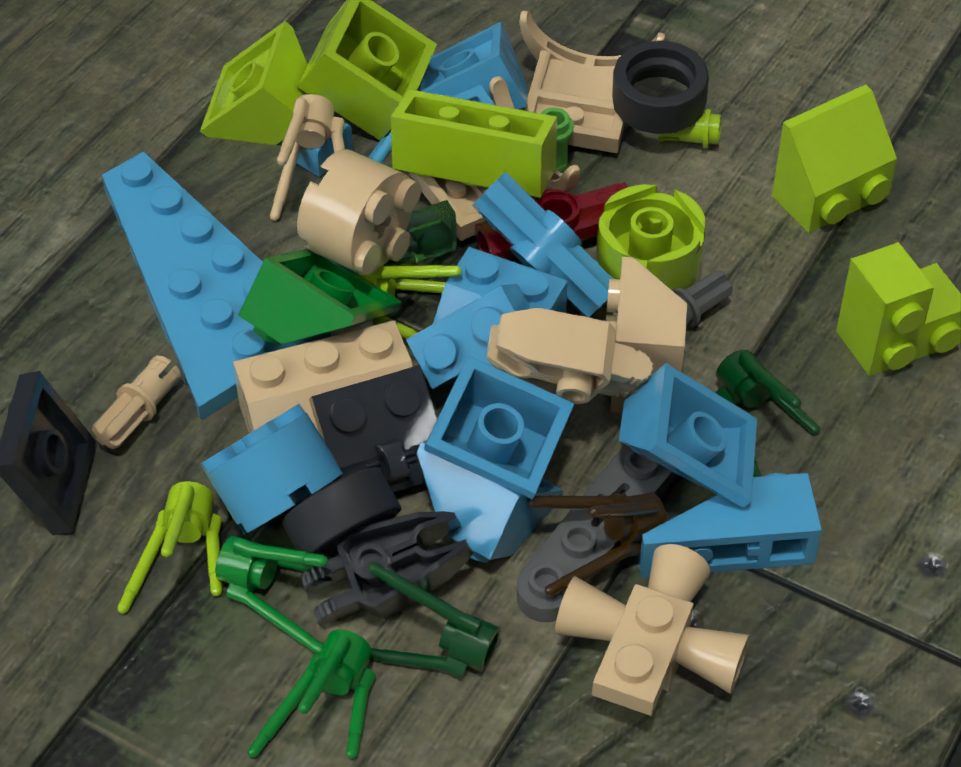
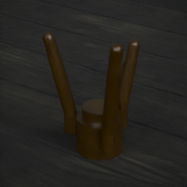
M650 492L632 496L622 493L611 496L549 495L534 496L533 500L528 498L527 504L533 508L589 509V515L592 518L604 517V526L608 535L613 540L621 542V546L545 587L546 595L554 596L567 589L574 576L584 581L627 557L640 555L642 534L667 521L665 508L659 497Z

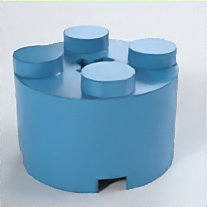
M300 403L200 464L232 518L244 534L288 510L304 497L315 493L343 474L337 464L338 462Z

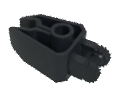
M446 511L416 512L355 528L344 534L337 546L340 555L329 559L325 567L313 566L301 575L305 590L308 589V591L324 588L346 577H349L353 589L320 603L319 606H316L314 613L318 623L327 624L363 609H366L371 615L387 620L415 602V600L372 575L368 571V565L372 562H376L391 572H395L427 592L433 591L450 580L473 554L466 539L431 551H427L432 543L462 527L456 514Z

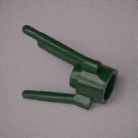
M735 351L720 363L716 371V377L722 387L715 392L716 394L734 405L744 404L749 408L762 404L770 396L811 434L817 435L820 432V427L800 408L801 400L768 372L751 351ZM754 458L753 477H762L757 460Z
M376 562L368 565V571L372 575L448 620L439 642V648L448 651L447 658L372 648L370 660L444 671L461 679L464 678L468 667L480 672L486 669L496 649L501 627L471 614H465L439 597L430 594Z

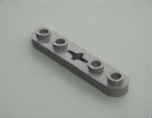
M624 444L583 496H611L622 493L632 496L651 492L660 499L678 475L644 455L636 453ZM571 509L521 570L517 578V604L521 612L528 618L538 622L556 621L566 589L554 596H548L545 593V587L562 576L621 546L619 540H613L608 535L604 526V520L597 526L599 518H592L589 515V509ZM601 572L584 581L592 585Z

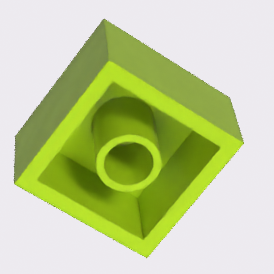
M346 0L329 21L297 87L307 94L320 95L327 98L333 103L335 112L378 140H381L391 130V115L408 89L417 91L437 44L372 0Z

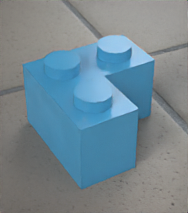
M518 284L500 285L411 336L406 341L421 366L431 388L443 387L456 382L468 355L493 366L486 359L492 325H499L502 314L531 309Z

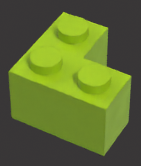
M897 242L851 258L836 332L868 376L889 369H901L913 360L935 352H947L961 343V293L937 263L920 269L901 244Z

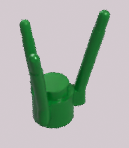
M238 536L229 537L218 554L215 569L217 579L229 584L226 593L227 598L246 604L297 642L306 646L315 654H319L323 645L320 641L252 592L257 588L266 589L271 584L276 574L277 566L306 572L307 569H311L313 566L325 567L328 564V558L324 555L306 551L262 545Z
M341 629L331 631L327 635L319 654L312 656L303 675L247 750L248 756L256 758L299 702V712L307 714L323 690L334 695H344L348 693L349 689H353L355 693L348 731L346 756L352 760L356 759L359 754L360 740L362 738L368 693L376 677V674L367 668L372 656L370 644L354 632Z

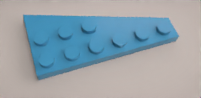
M144 151L102 174L107 197L120 228L124 231L130 245L132 257L136 266L140 269L145 288L167 341L175 353L180 372L185 384L190 389L201 421L238 398L233 361L332 336L329 331L285 344H274L260 338L253 331L254 326L239 317L238 314L263 261Z

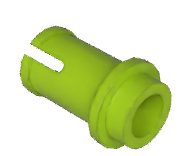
M706 109L705 114L691 127L676 133L658 134L659 142L703 143V148L709 149L710 144L719 145L722 115L712 114V109Z

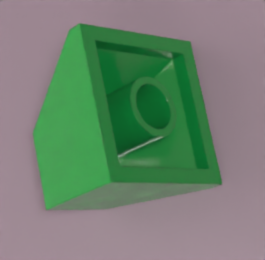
M303 249L264 259L238 316L254 326L253 331L260 338L274 344H285L396 312L402 302L356 272L308 249Z

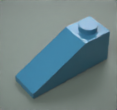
M772 473L763 477H753L752 500L746 507L743 508L716 495L642 534L639 562L640 578L650 577L654 551L657 547L665 544L681 545L697 552L707 561L710 572L815 564L822 529L808 473L788 475Z

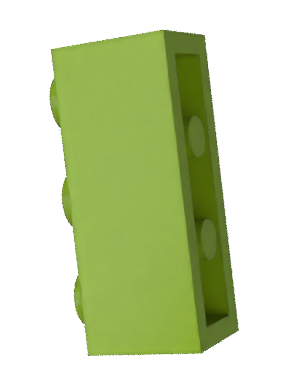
M408 89L391 115L392 168L412 172L422 177L433 176L458 181L468 186L490 187L506 172L528 195L541 198L556 170L557 116Z

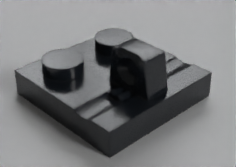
M420 365L309 398L318 431L343 472L334 482L361 470L377 467L382 472L393 493L426 483L417 451L421 442L428 440L437 418Z
M40 371L20 374L12 401L8 407V415L0 439V477L32 513L41 518L43 525L52 535L70 533L74 529L96 440Z

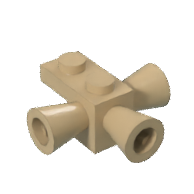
M665 544L657 547L653 554L648 588L635 584L626 605L576 576L572 578L559 608L555 633L610 641L593 681L592 696L652 716L662 689L669 691L679 664L732 694L745 660L750 635L690 627L694 605L691 601L710 575V567L701 555L692 549L676 544Z

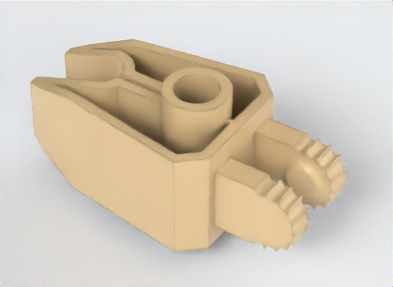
M532 308L502 314L499 325H492L490 329L486 359L495 368L574 404L588 403L598 393L611 397L616 395L617 398L622 397L623 399L626 396L629 397L638 388L637 386L640 383L644 384L652 376L651 372L654 370L652 368L654 363L651 362V357H648L646 352L643 353L640 349L635 351L633 347L615 342L616 329L610 322L543 308Z

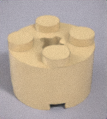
M343 149L335 152L320 166L328 170L321 183L318 185L310 181L304 193L298 213V235L300 239L308 242V245L304 246L308 250L361 275H369L374 273L379 266H383L389 259L393 261L400 260L407 251L410 243V233L406 229L410 221L412 209L420 198L421 185L417 181L410 179L408 175L352 150Z

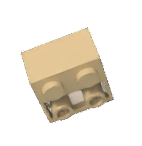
M622 257L621 279H609L607 312L618 313V316L607 315L606 322H610L616 329L615 342L633 347L635 351L640 349L641 352H646V355L651 357V362L654 363L652 365L654 369L651 372L652 375L665 363L682 372L687 303L636 259ZM613 395L611 397L610 413L622 414L624 400L628 396L623 399Z

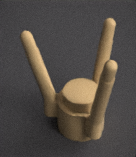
M308 94L297 98L295 101L293 117L277 158V163L284 167L270 213L272 221H277L280 218L301 146L310 149L319 148L330 137L332 138L334 153L345 149L343 140L345 121L343 118L334 117L333 103L323 96Z

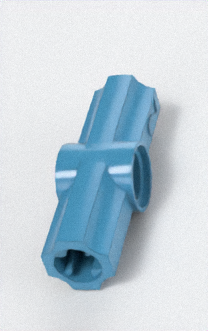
M506 172L472 205L478 211V214H481L489 225L512 245L510 250L524 266L568 280L567 301L582 316L590 317L608 300L609 279L614 278L580 246L582 242L560 217L550 210L545 212Z

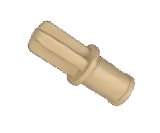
M164 356L153 357L149 365L131 384L121 385L116 393L117 399L92 426V431L96 436L95 440L101 446L106 445L111 449L118 448L142 421H149L155 416L157 412L156 405L181 380V373L176 365L166 375L159 378V374L171 362L170 359Z

